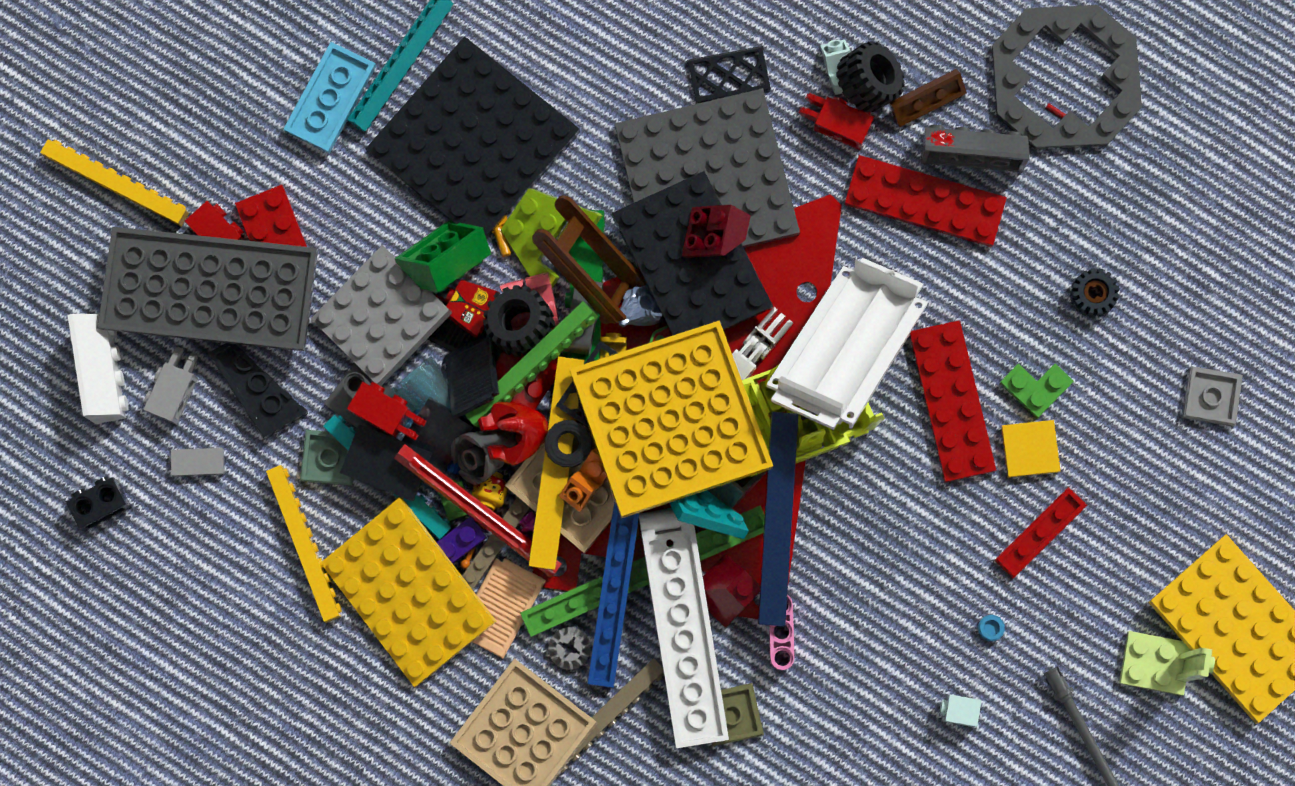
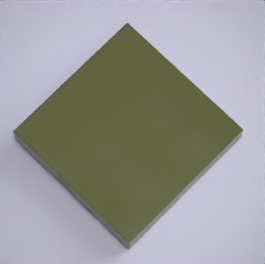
M749 683L722 689L721 694L729 740L712 742V747L764 735L753 684Z

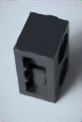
M108 476L103 477L94 483V487L88 490L80 489L71 494V499L65 501L80 530L86 532L132 508L117 479L109 478ZM108 490H113L115 493L113 500L106 503L104 500L105 493ZM85 502H90V512L82 515L81 506Z

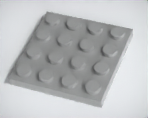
M383 245L311 318L373 382L380 386L452 314L431 291L420 289L399 267L394 259L395 257Z

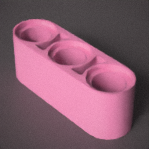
M788 595L785 624L789 631L787 638L778 639L774 635V628L776 626L769 625L770 662L775 669L781 671L787 670L794 663L793 603ZM778 651L788 653L790 659L787 665L780 666L775 662V654Z

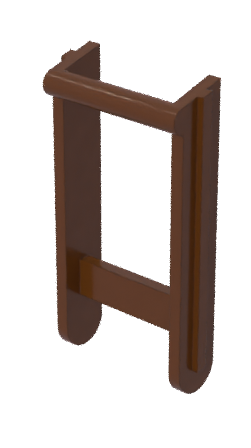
M565 195L559 196L555 201V208L568 223L557 240L547 230H536L532 236L533 243L600 315L599 320L601 323L615 324L618 321L625 320L627 316L618 307L627 290L646 285L641 274L572 198ZM579 235L622 281L611 299L568 253Z

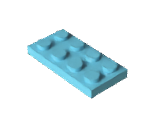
M330 42L283 130L330 154L348 117L377 67L376 63Z

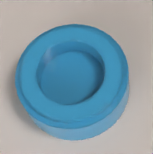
M987 615L979 621L977 629L982 639L993 642L1003 636L1005 625L1000 617Z

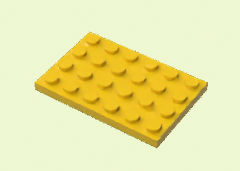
M402 497L395 500L322 561L324 569L414 687L420 685L497 622Z
M1225 534L1148 603L1190 650L1198 648L1212 649L1211 656L1215 657V665L1211 674L1254 723L1257 724L1295 691V610L1231 538Z

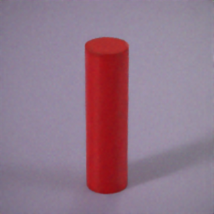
M1050 103L1046 106L1047 110L1061 119L1066 115Z

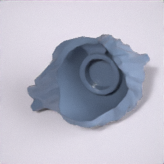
M646 285L637 286L626 291L620 310L627 318L623 321H618L621 327L628 324L651 326L662 322V313L659 312Z

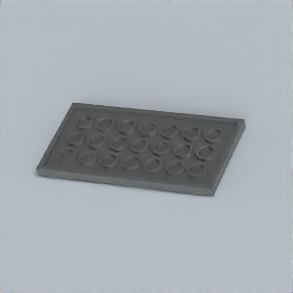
M112 227L97 328L127 333L305 351L318 249Z

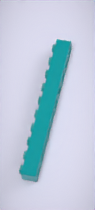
M430 0L348 117L347 120L357 129L366 131L371 126V122L380 113L381 108L389 100L392 92L398 87L401 79L405 77L410 66L415 63L417 56L424 50L428 40L433 37L437 27L442 24L446 14L450 12L454 4L451 0Z
M334 414L323 427L349 451L356 430L353 427L348 428L345 425L346 421L340 415L337 417ZM422 494L420 496L416 495L414 502L403 498L417 518L439 539H442L452 529L450 527L451 523L445 517L442 519L438 515L440 512L434 506L430 508L426 504L428 500Z

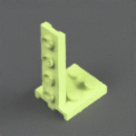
M1128 631L1119 684L1183 696L1186 682L1206 678L1209 673L1213 672L1215 657L1211 656L1212 649L1198 648L1190 650L1183 641Z

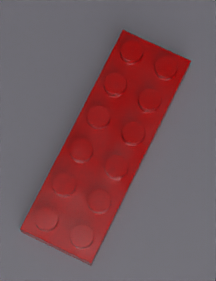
M859 155L844 205L993 247L1007 197Z
M960 320L912 330L909 336L944 482L996 472L994 457Z

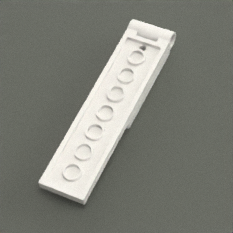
M672 508L640 513L639 523L676 748L729 740L695 527L692 524L678 521ZM667 540L673 541L672 547L666 545Z

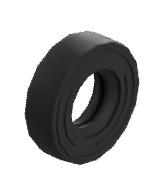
M563 420L554 424L548 430L545 437V451L548 457L555 464L562 467H574L581 464L587 459L592 449V439L589 431L581 423L574 420ZM570 433L578 439V448L574 453L565 454L559 450L558 440L563 434Z

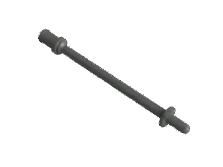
M1059 666L1043 673L1055 693L1053 695L1054 699L1064 704L1107 786H1119L1073 701L1072 692L1074 689L1072 686H1068Z

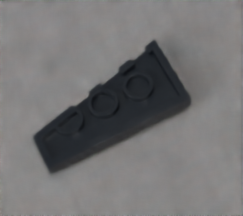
M225 343L209 352L213 363L263 440L308 414L307 409L295 401L285 389H282L269 374L257 366L236 344Z

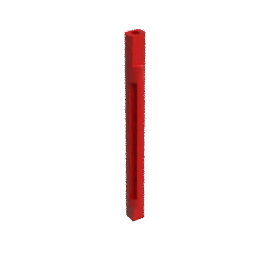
M404 444L394 459L526 560H530L532 540ZM556 560L555 570L537 568L552 578L562 563Z

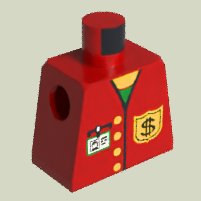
M460 280L455 290L447 286V289L438 292L436 297L447 303L446 307L452 312L448 319L472 337L478 339L484 330L483 321L486 320L483 316L484 310H489L487 304L489 300L492 302L495 300L494 295L498 291Z

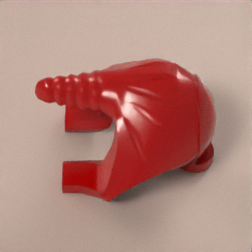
M496 402L493 404L488 416L478 419L481 431L500 428L501 430L516 432L515 438L518 445L512 448L505 445H491L487 447L490 460L497 459L511 465H517L535 454L544 444L548 432V421L543 414L531 407L516 403Z

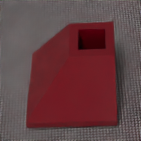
M731 204L692 207L682 256L690 258L726 255L746 240L751 215Z

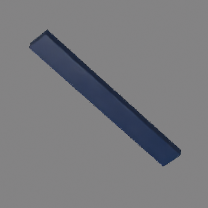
M771 412L769 455L773 463V469L767 471L758 614L759 625L785 626L799 415L797 413Z

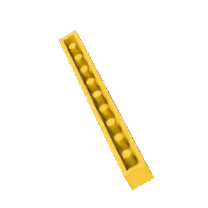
M47 139L40 152L44 157L180 227L184 224L189 215L184 205L180 203L176 205L167 196L162 198L158 195L157 191L153 189L147 190L139 182H131V178L126 175L121 177L117 175V171L110 167L106 169L102 163L96 160L95 162L90 161V158L85 154L81 153V155H78L73 148L69 146L65 148L61 142L55 139L53 141Z
M282 465L269 469L266 473L323 621L327 623L340 618L341 606L339 603L336 604L334 599L337 597L333 588H330L328 583L331 582L328 573H324L323 560L317 555L319 549L316 542H312L311 537H313V533L310 527L307 528L305 523L307 522L304 512L301 513L299 508L302 506L299 498H295L294 492L296 490L293 483L289 482V471Z

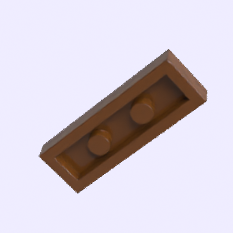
M955 69L895 99L889 105L895 123L901 127L967 94L961 73Z

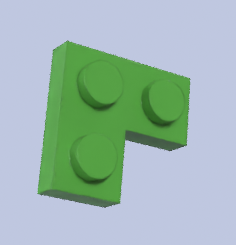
M1018 363L999 384L1038 419L1074 380L1055 363L1036 381Z

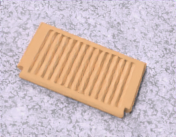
M496 558L476 595L497 622L477 637L473 643L503 659L524 622L520 612L532 607L546 580L504 558L503 562Z

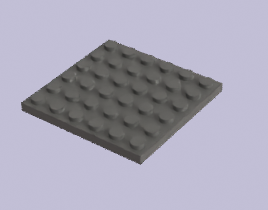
M763 89L615 123L633 202H637L705 171L722 205L731 204L751 215L746 240L741 243L743 248L800 235Z

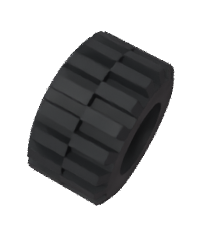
M873 41L863 43L842 57L837 64L838 71L836 72V77L839 79L838 85L842 89L844 97L849 99L848 102L851 105L854 104L860 111L863 109L867 113L876 112L897 99L904 91V72L901 70L900 62L896 60V56L886 46L882 47L881 43H874Z
M513 285L512 290L506 287L502 289V294L499 295L497 292L494 295L495 300L493 302L489 300L487 304L489 310H484L483 316L486 320L483 323L487 329L486 333L500 350H503L508 355L512 353L514 357H520L521 353L525 356L552 331L551 328L555 327V321L552 319L554 317L553 312L537 291L531 290L527 286H523L521 289L519 285ZM522 312H530L529 321L524 327L516 331H508L510 321L514 316Z

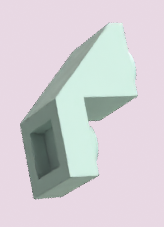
M845 39L832 40L827 44L820 45L828 78L835 95L843 92L838 85L839 79L836 77V72L838 71L837 64L842 57L851 52Z

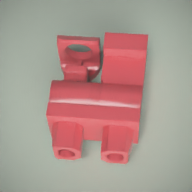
M549 272L527 277L525 279L526 286L531 290L537 291L553 312L554 317L552 319L555 321L556 327L560 323ZM521 279L502 284L500 289L502 292V289L506 287L512 290L513 285H519L522 289L525 283ZM522 312L512 318L510 323L513 331L519 330L527 324L530 312Z

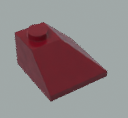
M726 554L703 576L708 612L724 628L760 594V585Z

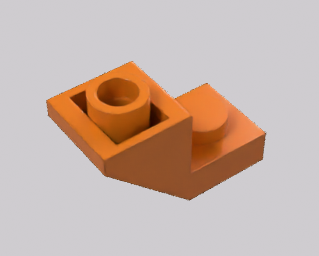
M596 447L590 452L581 469L570 477L559 495L560 498L579 512L584 509L607 480Z

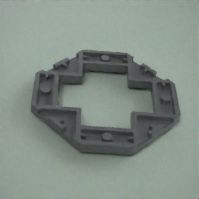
M1099 5L1026 8L991 47L994 66L996 117L1011 130L1020 132L1021 136H1028V144L1035 150L1052 147L1107 146L1142 107L1137 39ZM1080 26L1117 57L1113 64L1103 73L1102 78L1118 90L1120 94L1090 126L1086 125L1074 113L1069 111L1052 128L1016 97L1018 92L1030 81L1031 77L1013 61L1043 28L1063 44Z

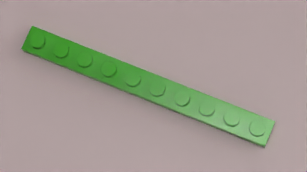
M759 505L740 514L749 530L744 539L709 529L697 533L696 540L700 561L764 533L765 515L761 506ZM645 557L632 562L628 593L649 584ZM603 576L520 612L530 636L532 637L599 607Z

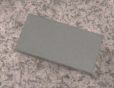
M224 448L171 450V476L225 475Z

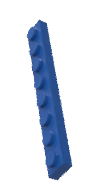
M615 500L588 684L614 688L640 514L637 513L621 519Z

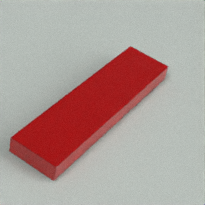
M1068 487L994 561L1012 579L1015 578L1087 504Z

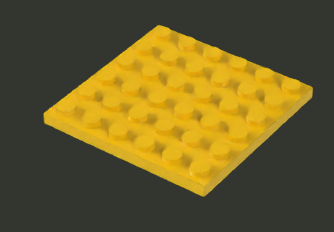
M720 320L570 369L574 386L621 519L773 469L772 460Z

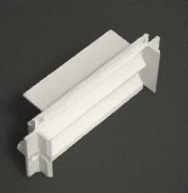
M864 258L861 261L855 260L854 270L843 266L766 384V387L776 391L771 398V402L833 430L842 421L848 423L849 428L852 429L928 305V302L916 297L923 284ZM843 273H848L849 276H848V277H844L842 274H843ZM919 304L922 307L916 308L915 305ZM777 380L778 385H775L772 382ZM792 404H795V405L800 406V407H802V408H804V409H806V410H808V411H811V412L817 414L818 416L813 415V414H811V413H809V412H807V411H805V410H802V409H800V408H798V407H796V406H793Z

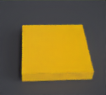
M1054 420L1001 426L1008 478L1061 472Z

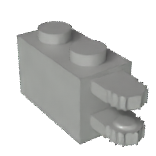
M176 347L169 362H165L163 367L157 370L154 377L156 383L152 391H148L143 405H145L143 410L175 425L178 424L198 380L192 374L198 359L197 354L191 353L188 356L183 370L177 367L183 355V348Z

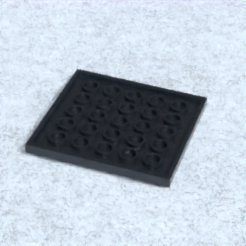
M464 36L365 150L450 221L456 224L463 223L483 227L487 239L499 223L520 202L526 191L534 186L580 133V128Z

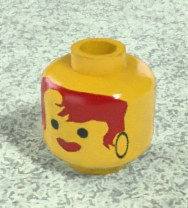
M496 472L487 481L474 484L471 495L494 511L495 508H500L504 504L508 488L505 486L507 482L502 479L503 475Z

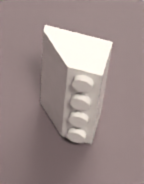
M69 314L68 322L83 416L95 424L125 419L128 401L126 396L122 395L121 386L125 384L123 372L118 369L117 361L121 360L119 347L115 346L113 336L117 335V331L98 329L99 314Z

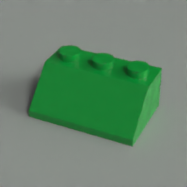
M447 221L394 259L420 289L438 293L447 289V286L453 281L465 276V273L471 268L480 265L485 258L491 255V251L483 227Z

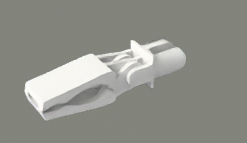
M775 307L772 308L758 326H755V329L743 342L744 347L740 351L736 349L732 354L741 380L751 376L757 369L755 364L759 359L763 360L793 325V322L788 320L774 338L771 337L786 318L781 313L764 331V327L778 311ZM756 333H759V334L762 336V338H760L759 336H757V335H755V334H756Z

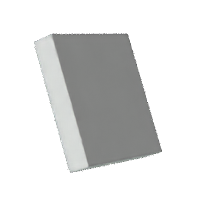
M1194 366L1189 367L1182 418L1231 427L1236 426L1243 375Z

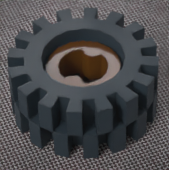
M1091 268L1089 271L1085 270L1072 284V290L1070 291V296H1072L1071 303L1076 305L1075 309L1077 311L1081 310L1083 312L1082 315L1086 316L1088 314L1090 318H1095L1098 315L1101 317L1111 311L1116 305L1120 295L1118 294L1120 288L1116 285V278L1112 279L1110 277V272L1104 273V269L1099 268L1095 270V268ZM1097 287L1101 290L1102 296H1096L1093 299L1089 296L1088 289Z

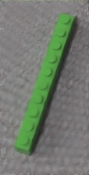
M582 301L498 381L499 395L495 396L493 401L465 414L473 425L480 429L478 419L488 416L494 403H510L517 393H520L529 382L533 381L540 371L545 370L548 364L556 359L565 348H568L576 337L581 336L588 326L594 324L599 316L588 304Z

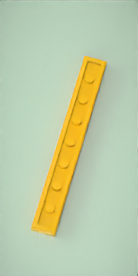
M558 356L548 430L554 424L563 420L576 421L556 407V404L573 381L570 369L583 365L584 360ZM577 393L570 394L564 402V405L569 409L578 408ZM566 433L559 438L558 447L562 453L571 454L573 434ZM546 451L544 454L529 566L555 570L565 502L559 495L567 484L569 467L555 464L548 457Z

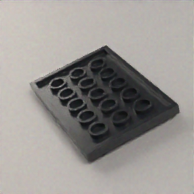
M705 171L612 212L611 215L659 312L662 313V318L671 336L719 320L723 331L773 308V304L742 244L724 256L690 258L682 256L692 207L722 205Z

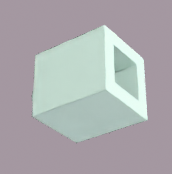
M947 695V699H942L940 706V715L944 716L943 722L977 727L981 700Z

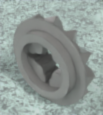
M567 627L558 630L552 636L548 650L552 661L557 666L572 670L581 667L588 660L591 646L588 637L581 630ZM575 638L574 647L580 654L570 653L564 659L565 649L559 643L569 644Z

